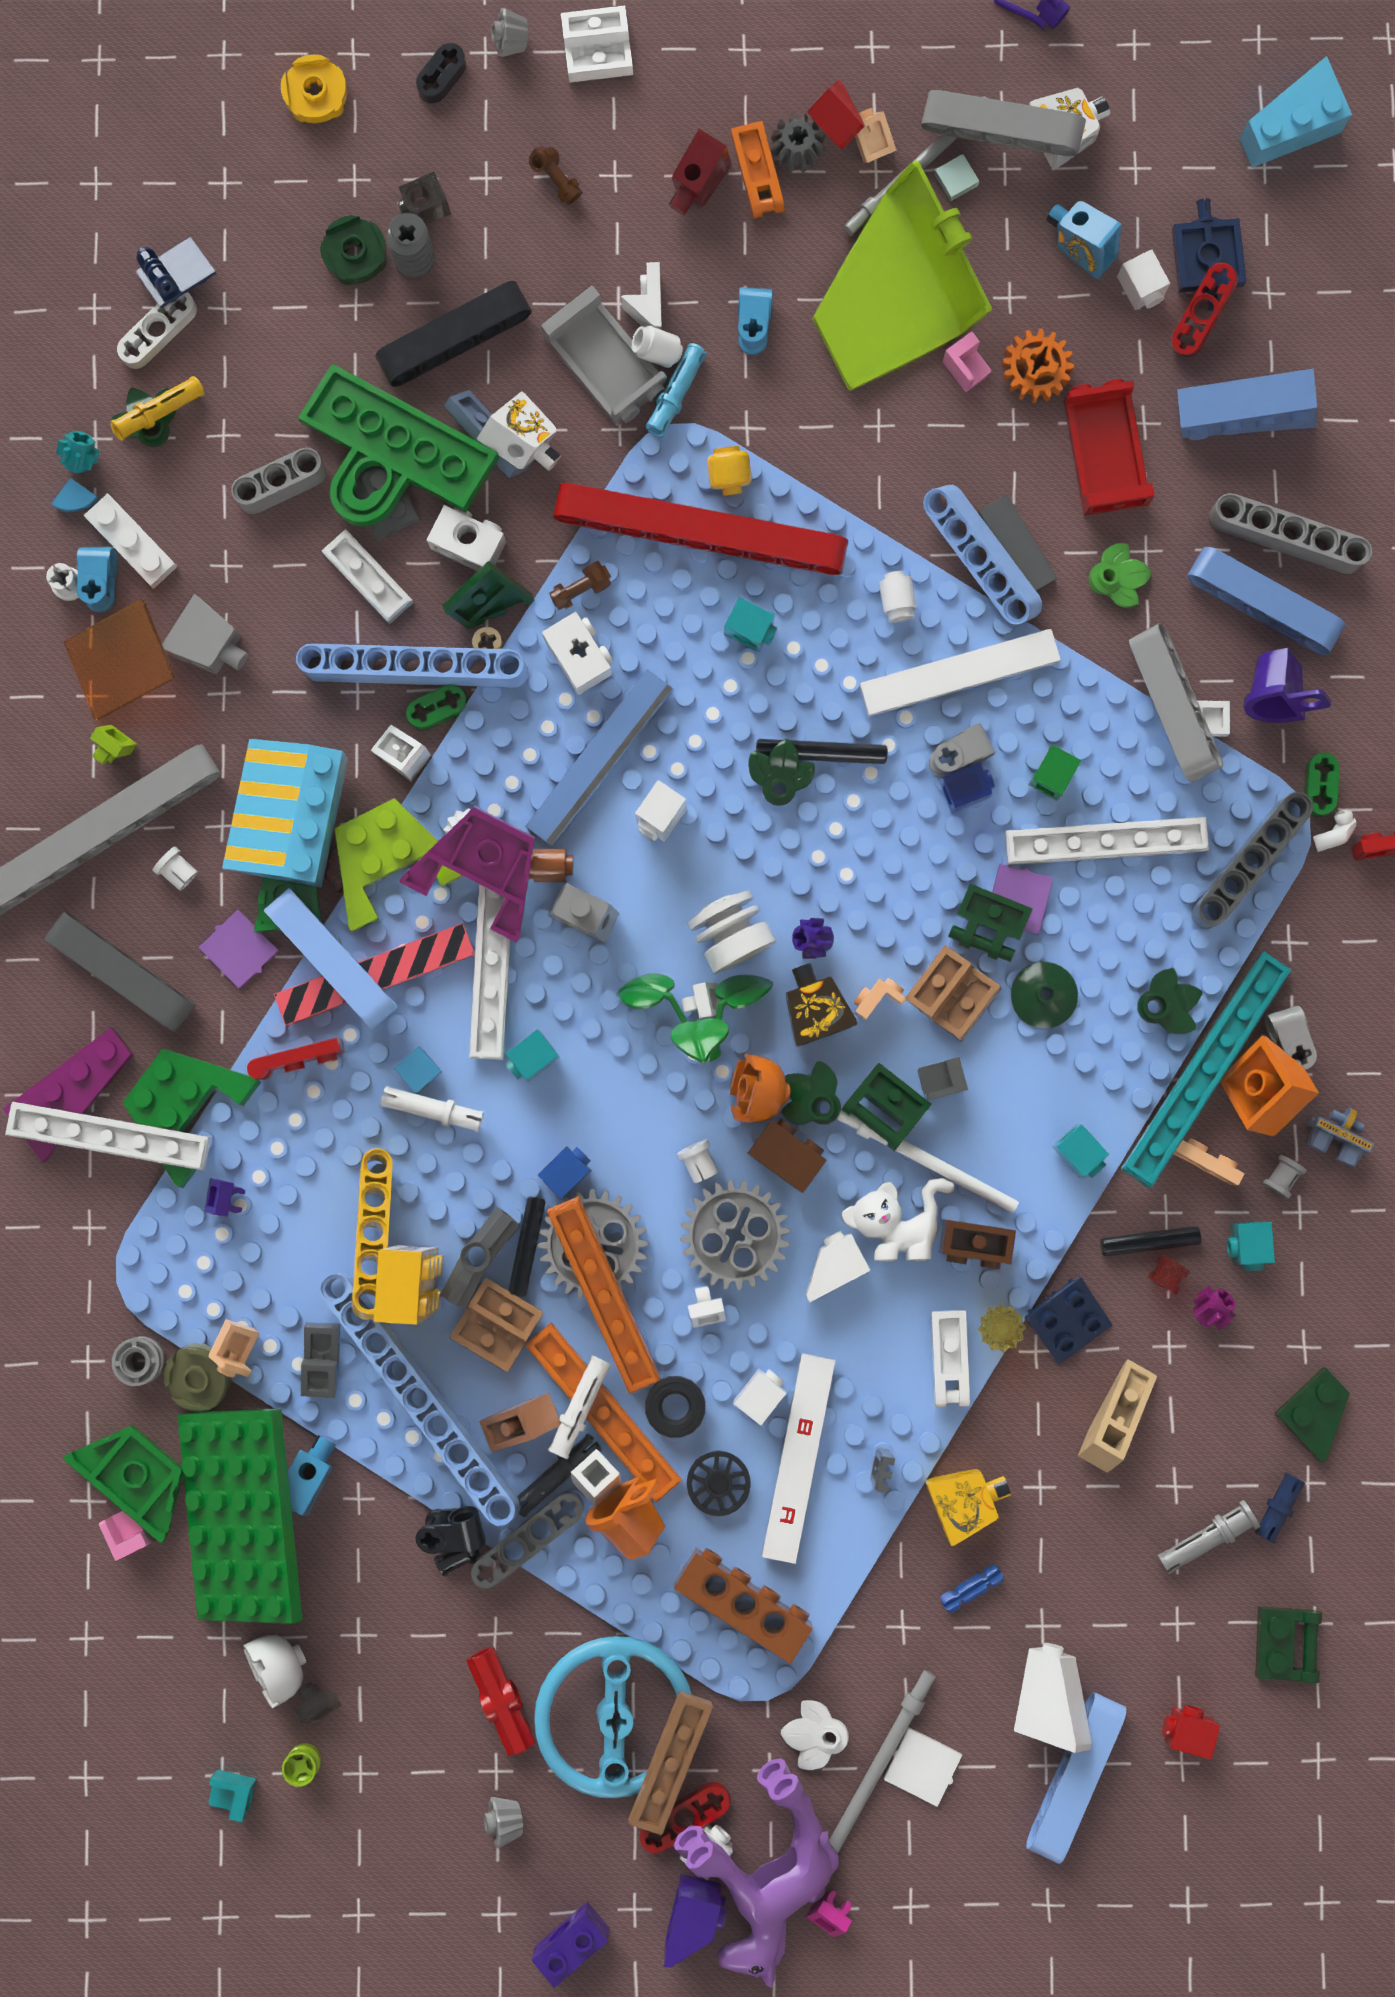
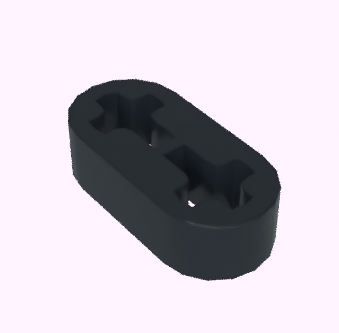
M455 43L443 44L418 74L416 86L419 96L423 101L427 103L440 102L464 73L466 59L463 49ZM456 56L457 64L455 65L451 62L446 67L445 58L452 59ZM436 81L438 88L434 89L431 87L427 91L425 83L433 84Z

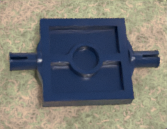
M1202 198L1196 202L1199 219L1191 223L1174 224L1172 228L1179 292L1197 291L1208 270L1214 264L1221 262L1231 265L1238 274V284L1236 287H1244L1247 282L1240 219L1223 220L1212 217L1211 200L1209 198H1206L1205 201ZM1226 270L1222 275L1217 273L1214 276V279L1217 281L1214 291L1212 292L1209 288L1205 291L1218 301L1221 299V296L1216 293L1221 284L1228 285L1230 279L1227 277L1228 271ZM1208 301L1209 311L1214 310V305L1211 301Z

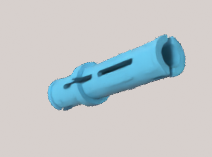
M688 344L664 393L659 394L656 400V409L646 424V429H649L648 432L660 438L664 437L672 419L676 414L680 413L683 398L707 356V352H704L705 349L700 345Z

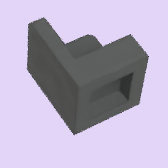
M959 1057L921 1067L917 1070L924 1098L927 1101L968 1090Z

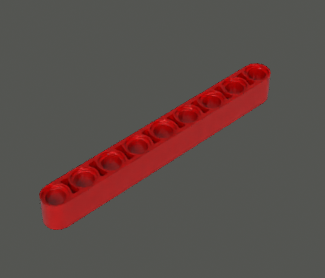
M560 483L553 514L554 519L566 524L827 575H841L843 573L849 542L845 537L574 483Z

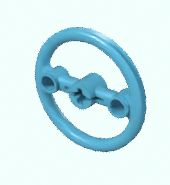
M613 1636L586 1642L561 1658L548 1673L540 1688L534 1716L535 1733L540 1751L555 1775L568 1786L581 1793L599 1798L629 1797L639 1793L647 1771L632 1778L628 1777L629 1771L624 1757L625 1737L631 1732L634 1723L630 1706L626 1701V1680L630 1676V1658L632 1656L641 1657L658 1667L670 1680L676 1696L679 1691L691 1694L689 1684L683 1672L673 1659L660 1648L646 1641L632 1637ZM599 1656L602 1658L601 1665L605 1676V1698L598 1704L596 1714L600 1730L604 1735V1754L599 1761L600 1775L594 1779L576 1771L559 1754L551 1735L550 1712L554 1696L569 1673L580 1664ZM620 1660L624 1662V1666L619 1671L612 1672L607 1669L612 1661ZM616 1691L615 1703L620 1715L617 1716L615 1721V1743H613L614 1730L610 1719L613 1718V1713H615L614 1692ZM618 1763L622 1765V1768L617 1773L611 1774L605 1771L610 1764Z

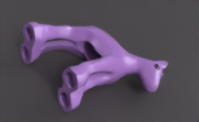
M781 1758L770 1760L762 1766L758 1772L757 1780L777 1806L788 1808L792 1812L794 1822L793 1838L789 1849L783 1855L762 1865L752 1875H747L737 1867L727 1852L711 1839L700 1826H689L677 1836L674 1843L676 1851L683 1858L687 1859L685 1865L697 1877H717L727 1885L737 1909L751 1926L752 1933L749 1937L723 1945L717 1952L719 1965L727 1970L752 1975L755 1978L761 1977L770 1988H772L775 1980V1966L779 1965L782 1956L785 1954L786 1919L807 1902L814 1903L820 1900L825 1893L824 1887L829 1883L831 1875L839 1866L838 1853L830 1845L828 1831L822 1832L823 1827L814 1813L810 1797L803 1791L798 1777L790 1773L785 1760Z

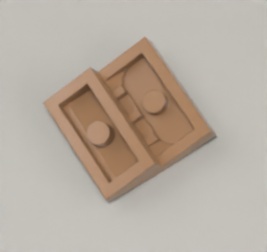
M944 945L908 993L906 1001L962 1042L1002 988L998 983L974 968L968 960Z
M485 1277L449 1338L508 1373L544 1312L518 1296L510 1294L508 1290Z

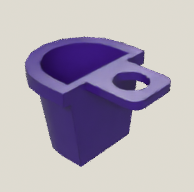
M1288 648L1269 651L1258 657L1251 692L1244 699L1245 713L1252 719L1269 723L1305 720V712L1325 709L1331 706V699L1324 690L1303 691L1302 666ZM1308 698L1320 700L1314 703L1303 702L1304 699Z

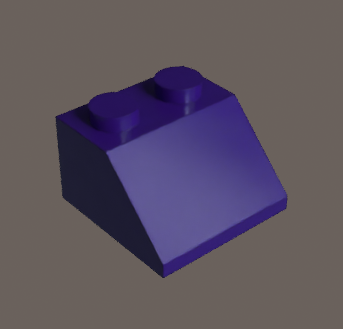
M680 1874L665 1939V1967H673L711 1943L714 1939L715 1930H722L726 1914V1908H724L726 1897L721 1896V1883Z

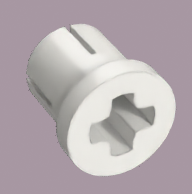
M63 563L55 564V567L51 566L47 571L46 578L54 594L65 601L79 598L76 590L78 570ZM64 576H66V578H65V579H66V582H67V583L65 584L66 587H65L64 585H62V584H63L62 578H63Z
M175 846L156 863L152 871L157 875L162 874L181 891L195 878L198 871L179 855L181 851Z
M707 1139L692 1144L677 1153L679 1160L684 1161L694 1183L701 1182L703 1178L705 1180L718 1173L708 1151L710 1145Z

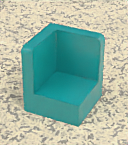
M217 1769L209 1782V1785L212 1786L209 1805L230 1810L229 1820L243 1822L250 1810L257 1778Z

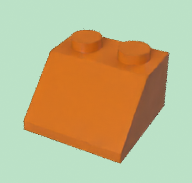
M1261 1036L1227 1070L1220 1081L1246 1129L1270 1136H1275L1319 1094L1305 1068L1266 1036Z

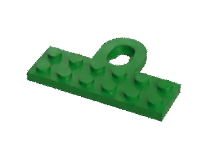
M331 364L298 416L301 424L350 450L331 482L330 498L333 507L340 517L355 526H373L385 520L394 510L410 483L466 513L500 458L498 452L334 364ZM371 466L384 468L387 471V480L382 488L372 492L367 499H357L354 496V489L360 474Z

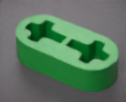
M456 685L443 686L413 700L406 710L407 720L417 730H429L458 717L466 707L467 697L463 690ZM450 693L454 697H461V699L456 701L457 707L454 709L450 705L438 707L447 701L446 695ZM422 707L425 711L434 707L436 709L426 715L427 721L421 722L419 718L413 719L417 715L416 709Z
M1326 752L1312 757L1307 762L1305 768L1304 793L1310 797L1313 803V798L1319 796L1320 788H1322V799L1328 800V804L1319 809L1317 803H1313L1311 816L1323 817L1331 813L1336 808L1338 802L1339 762L1336 757ZM1321 761H1324L1325 767L1330 768V771L1324 774L1323 782H1320L1321 772L1315 770V766L1320 764Z

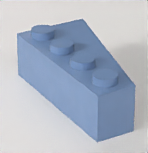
M1314 369L1177 389L1182 438L1189 437L1190 440H1201L1212 435H1235L1239 433L1316 428L1317 398Z

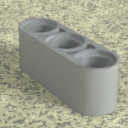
M305 447L239 477L234 481L231 492L233 498L244 512L256 514L319 485L324 481L327 471L317 451ZM307 462L317 463L313 471L308 473L302 472V467ZM277 476L287 477L283 485L278 487L272 486V482ZM251 489L257 490L253 499L248 501L242 500L246 491Z

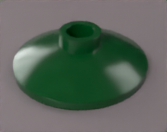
M1033 963L1021 970L1013 981L1011 987L1013 1009L1023 1022L1032 1027L1048 1029L1059 1026L1071 1017L1077 1006L1078 989L1075 980L1066 969L1055 963ZM1043 988H1048L1052 992V997L1048 1001L1043 1000L1040 996Z

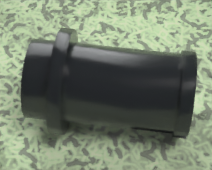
M478 1549L467 1553H442L435 1556L434 1561L439 1572L443 1576H447L450 1572L467 1563L474 1564L476 1558L480 1557V1551Z

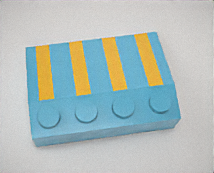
M249 739L222 869L322 888L348 763V757L341 750L309 744Z

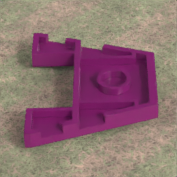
M474 806L401 877L399 883L427 896L442 866L463 875L505 897L490 929L517 943L521 933L535 837Z

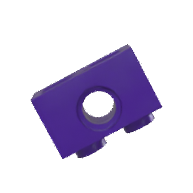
M587 1901L535 1946L532 1962L555 1988L608 1942L609 1927Z

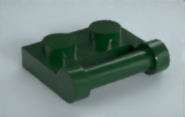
M878 1062L841 1110L848 1116L850 1114L854 1115L887 1141L888 1144L886 1146L895 1152L932 1104ZM865 1097L901 1126L897 1132L860 1104V1101Z
M1258 1606L1255 1676L1259 1679L1319 1683L1320 1671L1317 1670L1318 1624L1322 1623V1612L1309 1609ZM1295 1622H1304L1303 1668L1293 1667Z

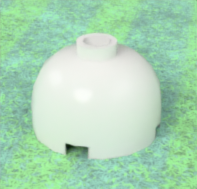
M265 1635L243 1645L249 1666L256 1681H259L264 1691L262 1693L269 1706L273 1709L294 1696L303 1680L301 1666L306 1663L300 1646L297 1644L292 1647L285 1638L278 1635Z

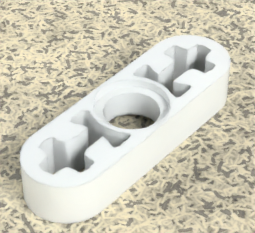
M187 292L175 302L169 303L163 308H160L157 304L119 341L117 353L126 366L132 369L144 367L195 317L197 306L192 296ZM179 301L182 304L184 303L187 308L182 312L180 309H176L174 304ZM165 312H167L169 316H172L174 320L172 324L164 315ZM157 321L165 323L166 329L161 336L154 337L149 335V327L152 323ZM142 334L151 344L150 346H147L146 343L141 340L140 336ZM131 346L135 349L138 348L139 356L130 355L128 349Z

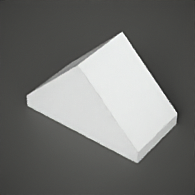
M392 725L389 726L371 749L375 755L410 782L414 780L432 757L425 746Z

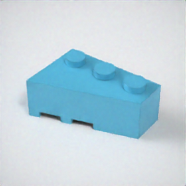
M1326 56L1248 121L1239 139L1252 168L1342 133L1352 113L1328 57Z

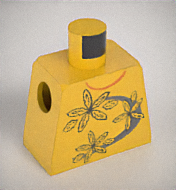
M979 1469L932 1477L925 1481L951 1546L960 1543L996 1521L999 1516L993 1502L1011 1496L1004 1476L985 1483Z

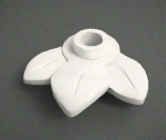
M803 1700L801 1702L802 1718L795 1719L786 1724L781 1730V1736L789 1746L800 1751L798 1757L799 1768L804 1770L820 1769L828 1763L832 1754H837L844 1750L849 1741V1733L841 1721L831 1717L825 1705L814 1700ZM826 1732H832L836 1736V1742H829L826 1739Z

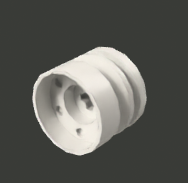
M750 890L724 896L704 907L697 916L688 921L691 931L707 927L705 931L695 937L697 943L712 939L715 943L714 946L704 953L714 974L734 967L776 943V939L766 921L753 925L748 921L759 912L758 905L742 909L744 905L753 900Z

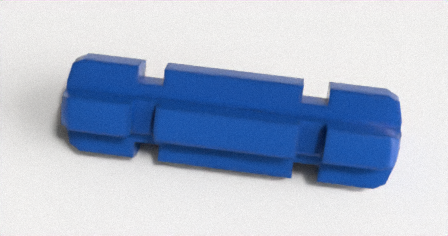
M995 1564L990 1565L983 1570V1574L977 1573L956 1586L957 1590L954 1592L950 1590L941 1595V1602L947 1612H955L961 1608L960 1604L963 1602L968 1604L989 1591V1586L992 1585L994 1588L1002 1583L1004 1576L998 1566Z

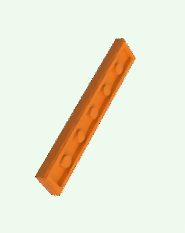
M575 1197L549 1208L547 1214L629 1394L661 1380L660 1374L580 1197Z
M551 1322L528 1341L525 1346L568 1398L572 1400L588 1365ZM602 1383L586 1419L635 1478L640 1476L644 1483L654 1479L658 1481L659 1486L651 1497L656 1503L678 1485L682 1478Z

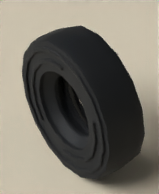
M668 1376L661 1379L649 1390L645 1400V1414L649 1424L659 1434L669 1438H682L693 1433L701 1425L705 1415V1398L701 1389L692 1380L682 1376ZM680 1394L687 1399L689 1410L683 1418L672 1420L664 1415L662 1403L668 1395Z

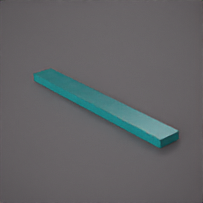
M1265 951L1258 956L1121 1168L1123 1172L1148 1189L1153 1187L1292 971L1290 968Z

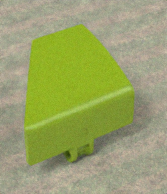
M919 161L910 163L885 191L812 317L849 391L883 377L962 337L992 311V307L963 251L973 238L970 232H965L959 220L961 214L958 208H952L944 212Z

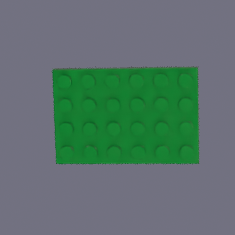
M281 1409L179 1414L178 1434L181 1446L197 1620L291 1624L302 1621Z

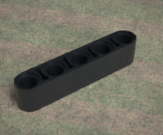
M508 281L385 345L377 351L375 358L392 387L401 386L523 322L531 315L532 310L517 282Z

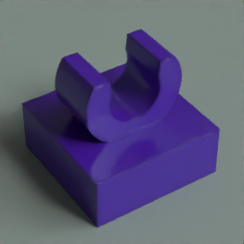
M210 1178L204 1212L228 1217L229 1212H242L241 1207L231 1204V1197L237 1193L245 1194V1190L233 1186L234 1183Z

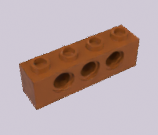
M695 1548L675 1580L674 1589L791 1664L813 1629L812 1622L808 1620L810 1615L795 1604H792L789 1608L780 1602L781 1596L771 1588L763 1585L762 1589L752 1584L750 1582L752 1577L740 1568L734 1567L733 1570H730L721 1564L723 1559L712 1550L705 1548L702 1552ZM712 1576H720L725 1580L726 1584L722 1590L715 1592L708 1589L706 1586L707 1580ZM741 1595H749L755 1602L750 1609L741 1610L735 1605L736 1599ZM773 1613L781 1615L784 1619L782 1625L776 1629H771L764 1623L765 1618Z

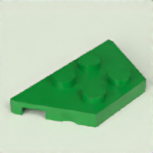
M131 1425L63 1457L64 1461L160 1544L166 1541L183 1478L182 1466L135 1425Z

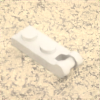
M931 1311L935 1408L946 1407V1404L958 1403L959 1407L970 1406L966 1311ZM958 1380L957 1390H946L945 1381Z

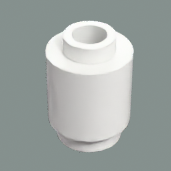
M641 326L636 330L632 339V351L637 353L639 358L670 368L681 358L683 347L677 335L653 326H647L646 328Z
M894 571L885 574V579L879 582L884 615H888V621L896 623L915 618L914 610L917 609L912 577L904 575V571Z

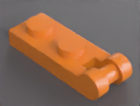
M763 121L731 128V138L752 219L761 218L763 213L774 211L775 214L785 212L784 200ZM769 190L771 197L760 200L758 193Z

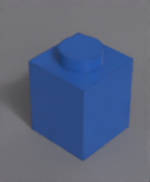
M566 1146L537 1176L560 1199H564L592 1171L587 1166L591 1160L578 1147L572 1151Z

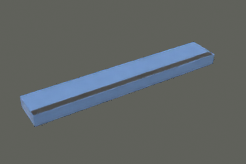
M646 669L525 827L553 848L669 698L674 688L649 669Z

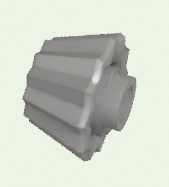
M506 8L500 9L498 21H493L491 30L492 42H496L497 53L501 57L524 52L527 47L529 33L527 18Z
M491 1797L488 1802V1813H484V1828L486 1835H491L493 1844L499 1849L522 1836L523 1817L517 1801Z

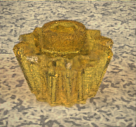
M1000 1304L996 1309L988 1308L987 1315L980 1317L982 1325L978 1331L983 1335L982 1342L989 1344L991 1350L999 1349L1004 1353L1008 1348L1016 1349L1017 1343L1024 1340L1022 1332L1026 1326L1022 1323V1314L1016 1313L1013 1306L1005 1308Z

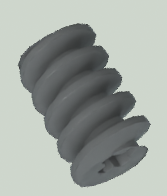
M403 213L394 217L388 230L387 240L395 266L406 277H422L430 271L435 260L434 249L427 226L423 219L415 214Z

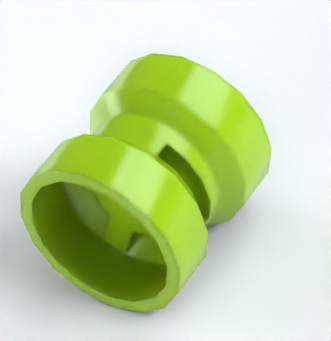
M301 1743L295 1746L282 1765V1775L285 1781L295 1787H303L309 1784L319 1771L322 1763L319 1750L309 1743Z

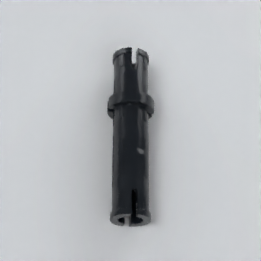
M587 1433L571 1449L568 1459L558 1455V1461L517 1496L520 1505L527 1501L518 1512L522 1517H526L530 1511L571 1476V1472L596 1449L599 1452L602 1450L597 1441L585 1450L593 1443L594 1437Z

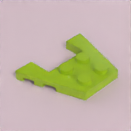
M395 798L335 828L348 926L352 933L379 920L365 888L417 862L438 842ZM445 866L441 867L437 875L441 887L464 877Z

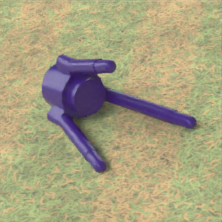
M994 0L995 4L1035 23L1042 30L1047 24L1052 29H1055L1071 8L1063 0H1041L1036 7V10L1040 12L1039 16L1008 1Z

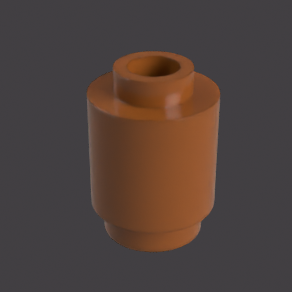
M534 849L529 879H534V882H567V876H573V855H567V849Z

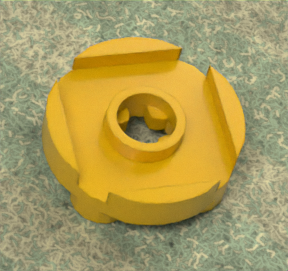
M306 55L296 59L292 63L293 67L289 69L287 75L286 72L284 73L281 80L282 97L294 118L300 122L323 123L332 118L339 117L344 111V104L348 95L347 83L342 70L329 62L328 58L321 55ZM312 83H317L319 88H323L317 95L306 93V90L311 89Z

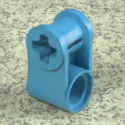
M740 287L738 341L741 350L748 355H758L767 346L769 320H771L773 289ZM755 332L756 336L750 337V333Z
M80 547L77 551V595L92 611L105 613L112 609L116 600V575L118 572L116 550L114 547Z

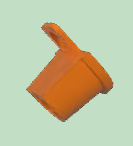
M640 1476L620 1484L596 1507L593 1505L587 1513L585 1521L589 1529L594 1532H600L626 1559L632 1560L648 1555L665 1528V1524L650 1500L659 1486L658 1481L654 1479L644 1483Z

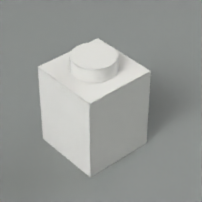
M1152 249L1123 263L1117 275L1134 310L1143 306L1151 308L1164 300V295L1170 285Z
M758 1369L734 1399V1405L761 1426L786 1395V1390L781 1387L785 1381L770 1369L766 1373Z
M597 1449L571 1472L572 1483L595 1507L621 1484L620 1473Z

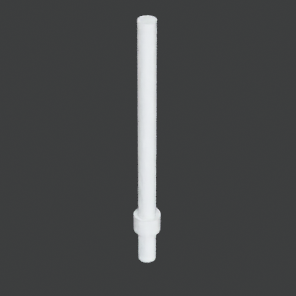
M841 1110L837 1120L856 1129V1134L867 1140L871 1137L884 1145L888 1144L887 1141L854 1115L850 1114L848 1116ZM905 1140L895 1150L1012 1214L1019 1204V1201Z

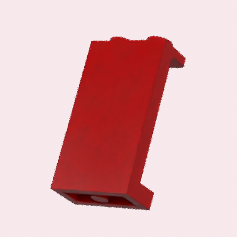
M1114 379L1104 383V386L1078 385L1068 392L1064 400L1084 516L1148 506L1155 496L1153 483H1147L1132 400L1133 381L1124 382L1123 379Z

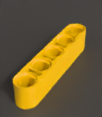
M379 1148L371 1149L363 1156L359 1177L352 1310L357 1317L363 1320L374 1319V1308L364 1309L360 1306L358 1299L365 1294L375 1297L377 1273L375 1275L365 1274L361 1269V1264L368 1260L378 1264L379 1250L388 1248L393 1164L389 1153ZM371 1161H380L385 1166V1171L380 1174L372 1173L367 1168V1164ZM373 1193L378 1194L382 1197L383 1204L379 1207H371L366 1203L365 1197ZM367 1227H375L381 1232V1238L377 1241L367 1240L363 1235V1231Z

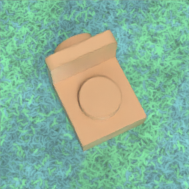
M872 108L859 112L865 127L855 136L863 163H869L897 151L884 111L873 113Z

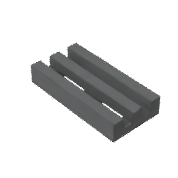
M883 1448L876 1449L870 1480L876 1491L888 1493L890 1486L886 1479H891L892 1471L888 1464L894 1466L895 1457L890 1450Z

